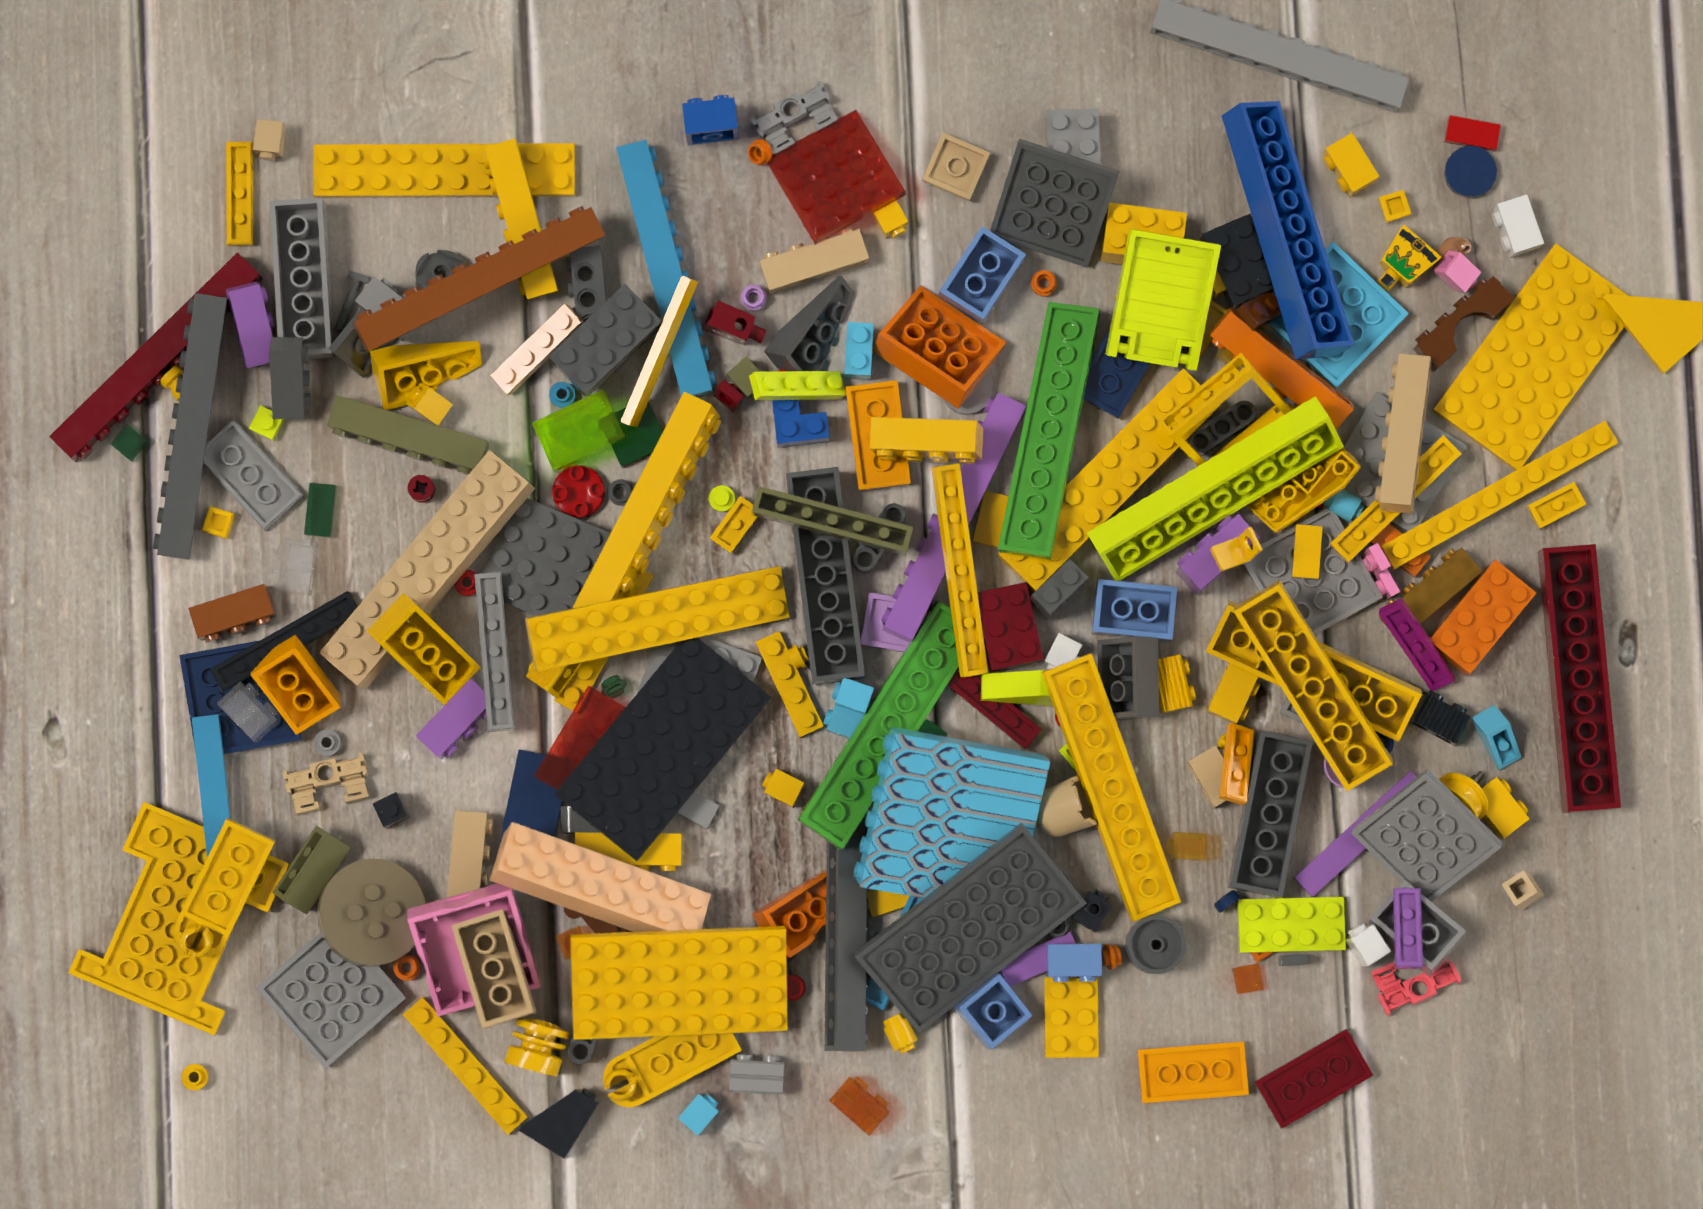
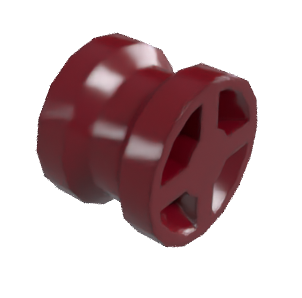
M416 475L410 479L407 490L414 501L426 503L433 499L436 488L429 477Z

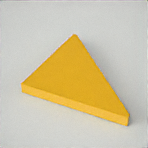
M1602 294L1600 296L1661 373L1668 371L1703 340V302Z

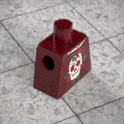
M719 300L711 306L702 329L738 344L745 343L747 339L761 344L766 333V329L754 325L755 316ZM735 322L742 326L741 331L736 329Z

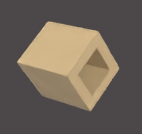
M257 119L253 151L256 155H259L260 159L274 161L275 157L283 158L286 134L284 123Z
M1525 870L1501 884L1515 907L1521 910L1544 896L1532 875Z

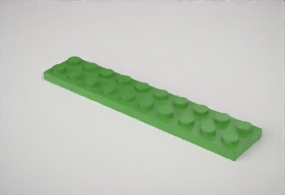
M1048 302L998 545L999 552L1051 560L1101 314L1100 308Z
M936 601L916 632L913 641L907 646L797 819L840 850L845 847L873 803L871 800L874 785L878 786L880 778L877 775L878 764L880 760H884L886 750H883L885 735L890 734L891 727L918 732L959 667L951 608L941 601Z

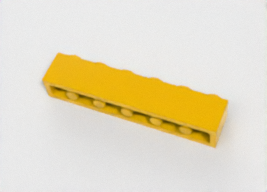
M515 138L486 146V153L482 154L485 168H491L493 179H489L492 193L493 195L498 194L500 204L496 205L500 220L505 219L507 229L503 230L506 242L513 240L514 244L524 240L523 234L535 228L537 232L542 231L519 146ZM551 263L521 277L522 280L518 281L521 296L526 295L528 300L559 292Z

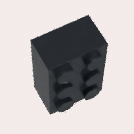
M1247 214L1201 235L1200 241L1221 245L1217 271L1225 286L1224 296L1229 307L1236 309L1269 291L1271 293L1275 292L1251 214Z

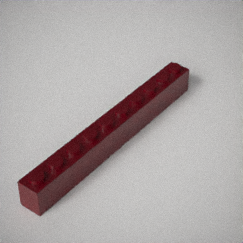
M237 252L196 293L227 298L225 289L252 282H257L261 286L260 281L263 278ZM189 300L49 436L72 460L76 462L79 459H85L92 452L91 447L97 441L101 442L111 433L110 428L116 422H123L129 416V410L135 404H141L148 397L149 394L147 392L154 385L156 387L161 385V378L176 365L180 366L181 352L187 351L188 341L183 340L185 325H190L192 318L191 314H187ZM228 300L225 316L231 312Z

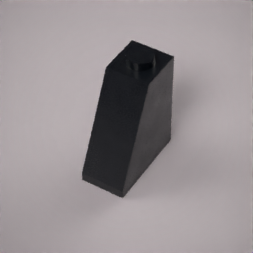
M584 1087L582 1091L575 1089L522 1125L519 1131L565 1159L599 1105V1102L595 1100L597 1095Z

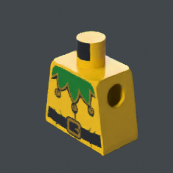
M1403 225L1379 262V265L1385 272L1377 281L1388 291L1397 281L1406 288L1432 268L1440 260L1441 256L1408 227Z

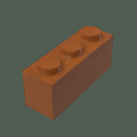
M265 584L188 608L197 638L205 640L206 643L221 639L220 634L229 631L231 635L247 630L246 626L256 623V626L269 624L272 622L271 618L277 616L268 586Z

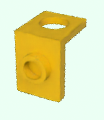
M1248 527L1238 537L1212 546L1210 551L1220 571L1223 572L1250 562L1262 551V547L1252 527ZM1247 537L1252 541L1253 550L1248 545Z

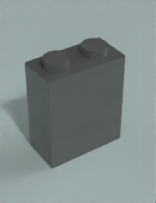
M1069 559L1032 594L1030 598L1031 604L1048 620L1085 585L1089 577Z

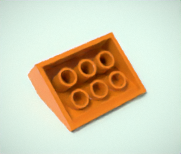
M920 285L878 334L872 352L959 409L974 391L1007 342Z

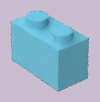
M847 322L844 379H871L874 323Z

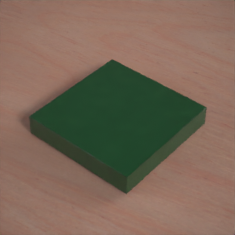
M649 401L638 427L629 426L621 422L626 408L599 419L621 468L651 455L663 433Z

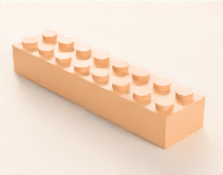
M513 822L503 834L490 877V881L632 932L702 929L711 897L710 893Z

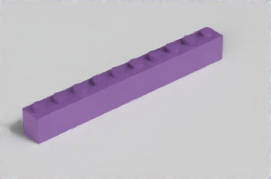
M999 392L995 399L989 398L984 412L988 413L984 422L978 421L984 428L982 460H975L974 464H963L960 469L968 526L1026 409V405ZM934 513L927 525V528L931 529L927 539L921 537L915 550L919 552L916 561L910 560L904 572L908 578L904 585L898 584L892 597L896 599V602L892 609L887 607L881 619L885 623L884 631L909 643L913 641L946 573L938 515Z

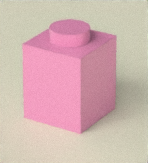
M1448 250L1433 270L1454 291L1465 293L1474 287L1477 277L1481 274V271L1461 252Z

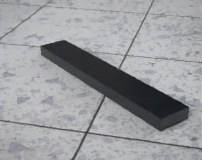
M346 591L209 670L223 693L251 677V672L274 647L294 635L306 646L343 625L358 606L349 591Z

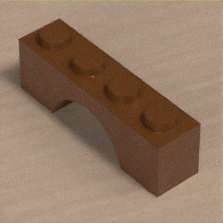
M1494 276L1488 281L1485 278L1480 280L1473 287L1475 290L1474 294L1469 298L1466 295L1460 298L1453 305L1456 308L1454 312L1450 315L1445 312L1434 322L1437 325L1434 330L1429 332L1426 329L1415 339L1418 344L1413 350L1418 355L1431 356L1433 372L1457 351L1454 343V331L1460 320L1469 316H1481L1493 320L1515 299Z

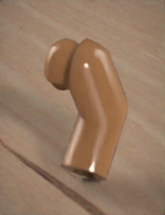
M1462 237L1447 238L1435 251L1441 256L1438 262L1441 261L1448 250L1461 252L1462 254L1470 253L1472 243Z

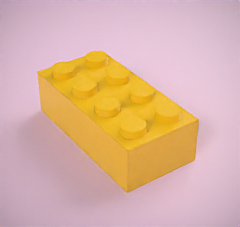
M871 417L869 449L876 456L881 457L880 460L896 461V457H904L910 462H922L923 458H931L936 463H948L949 459H958L959 463L974 464L975 460H982L984 428L976 420Z
M404 593L366 631L444 706L481 668Z

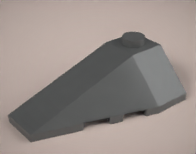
M838 276L777 332L764 352L778 369L786 371H825L829 362L826 360L831 346H835L838 339L834 336L839 324L845 321L855 292L842 276Z

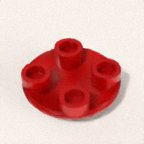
M574 465L564 469L556 477L552 495L556 506L564 514L575 518H582L593 514L600 508L605 496V487L602 478L596 471L587 466Z

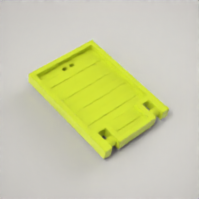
M1129 228L1105 354L1116 357L1117 353L1125 354L1126 359L1177 368L1178 363L1186 364V369L1197 371L1221 245ZM1121 335L1128 336L1127 344L1119 342ZM1182 346L1189 347L1188 354L1181 353Z

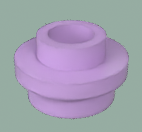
M752 284L743 289L741 303L746 309L757 311L766 303L767 295L761 286ZM757 294L759 299L757 302H751L749 296Z

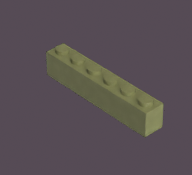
M339 395L335 397L327 422V426L333 429L332 434L347 438L348 434L358 437L357 441L371 446L373 442L383 444L382 449L393 453H397L398 449L408 452V457L422 461L423 457L433 460L432 464L442 468L452 465L458 467L457 472L465 475L470 474L486 455L489 447L487 440Z
M758 486L752 509V515L904 556L907 554L913 532L912 526Z

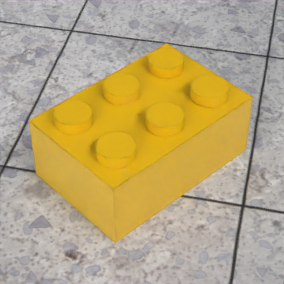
M1109 203L1106 212L1100 262L1123 264L1129 228L1184 238L1187 213Z

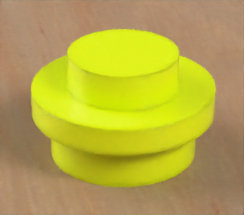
M720 485L711 490L709 503L714 510L725 512L734 505L735 495L729 487Z

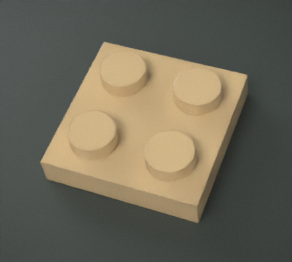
M942 132L922 182L970 202L989 159L990 152Z

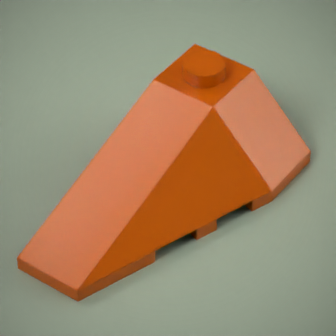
M826 869L752 913L759 927L785 926L786 958L792 957L810 945L816 938L815 935L823 925H826Z

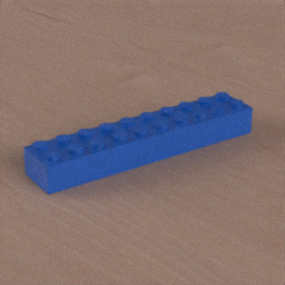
M1280 101L1239 103L1221 116L1295 360L1336 356L1353 346L1354 342Z

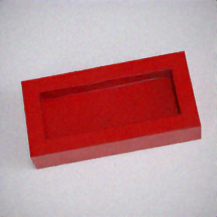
M1449 115L1444 142L1461 146H1477L1484 150L1495 152L1497 150L1501 124Z

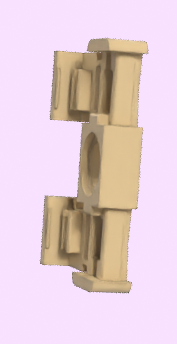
M358 752L359 757L337 762L336 758L312 763L309 764L310 769L289 774L287 770H284L283 777L286 781V791L292 795L296 814L300 816L321 811L318 801L315 802L313 794L316 793L315 789L340 783L342 787L345 786L347 794L344 795L346 804L370 799L365 778H362L361 775L363 773L364 777L368 776L364 755ZM323 767H330L333 771L332 777L327 781L319 779L318 776L320 769ZM362 793L360 795L348 797V795ZM314 804V806L301 808L302 806Z

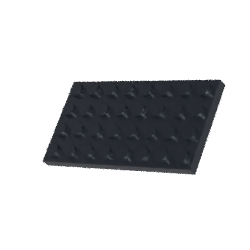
M698 637L680 641L554 795L638 862L768 703L771 696Z

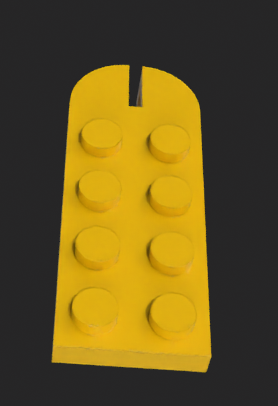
M229 818L225 820L174 927L175 940L185 955L188 954L199 931L203 933V936L191 958L211 957L222 950L271 852L275 840Z
M733 1033L655 1036L613 1058L607 1064L603 1073L604 1089L606 1090L627 1079L629 1084L608 1094L613 1102L622 1107H636L737 1054L742 1049Z

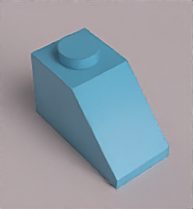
M1495 705L1472 717L1478 736L1498 770L1522 758L1509 721Z

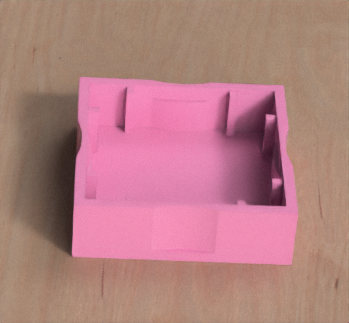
M497 883L407 910V920L418 955L421 957L426 969L427 984L437 1016L475 1006L451 925L501 909L507 912L530 990L541 987L539 971L514 889Z

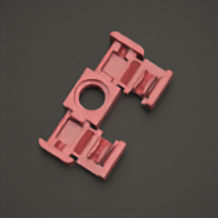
M1445 960L1431 977L1422 973L1402 982V986L1400 984L1401 980H1397L1394 975L1396 970L1393 962L1372 971L1371 976L1380 992L1378 994V1001L1382 1004L1385 1015L1391 1016L1390 1011L1408 1003L1414 1006L1437 995V990L1455 982L1459 986L1461 978L1453 962L1449 961L1447 967L1445 964L1447 960ZM1391 970L1390 973L1379 977V975H1381V974H1383V973H1386V972H1388V971ZM1414 983H1424L1427 987V992L1421 996L1415 995L1412 992Z

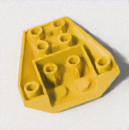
M1289 403L1287 404L1291 410L1295 409ZM1343 447L1249 503L1246 507L1275 533H1278L1344 489L1360 470L1361 466L1355 457Z

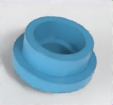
M557 382L549 391L550 401L558 408L569 407L575 400V390L567 382ZM560 390L567 392V396L564 399L557 397V393Z

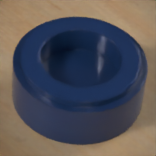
M1232 889L1216 901L1214 907L1220 913L1238 900L1240 896Z

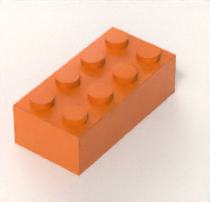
M1495 559L1487 566L1429 638L1443 659L1464 676L1471 674L1536 595V592Z

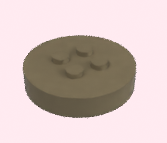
M382 859L359 860L338 871L324 887L317 909L318 926L328 947L341 959L362 967L387 965L403 957L415 946L407 920V910L426 904L425 898L417 881L401 866Z

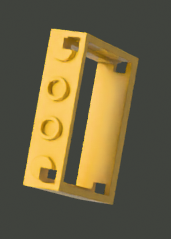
M1242 353L1237 355L1159 420L1169 436L1197 466L1206 461L1184 439L1183 435L1250 379L1254 380L1275 405L1214 456L1277 420L1280 416L1292 411ZM1244 364L1245 367L1239 371L1238 368ZM1176 421L1177 423L1171 427L1170 424Z

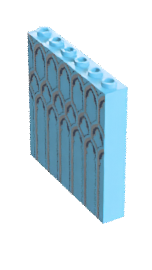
M891 727L890 734H886L884 738L883 750H886L884 760H880L878 764L877 775L880 778L878 786L874 785L871 800L874 801L873 809L868 811L866 816V827H868L866 837L863 836L861 839L860 852H862L861 861L855 865L854 878H856L860 887L925 898L1021 822L1033 835L1050 766L1049 759L1042 754Z

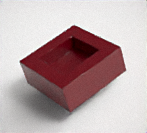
M725 380L717 386L714 397L732 412L740 406L744 397L736 385Z

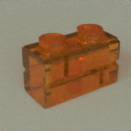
M849 1076L829 1101L870 1136L889 1114L890 1111L886 1108L889 1103L878 1093L873 1097L866 1091L869 1085L860 1077L856 1076L853 1079Z

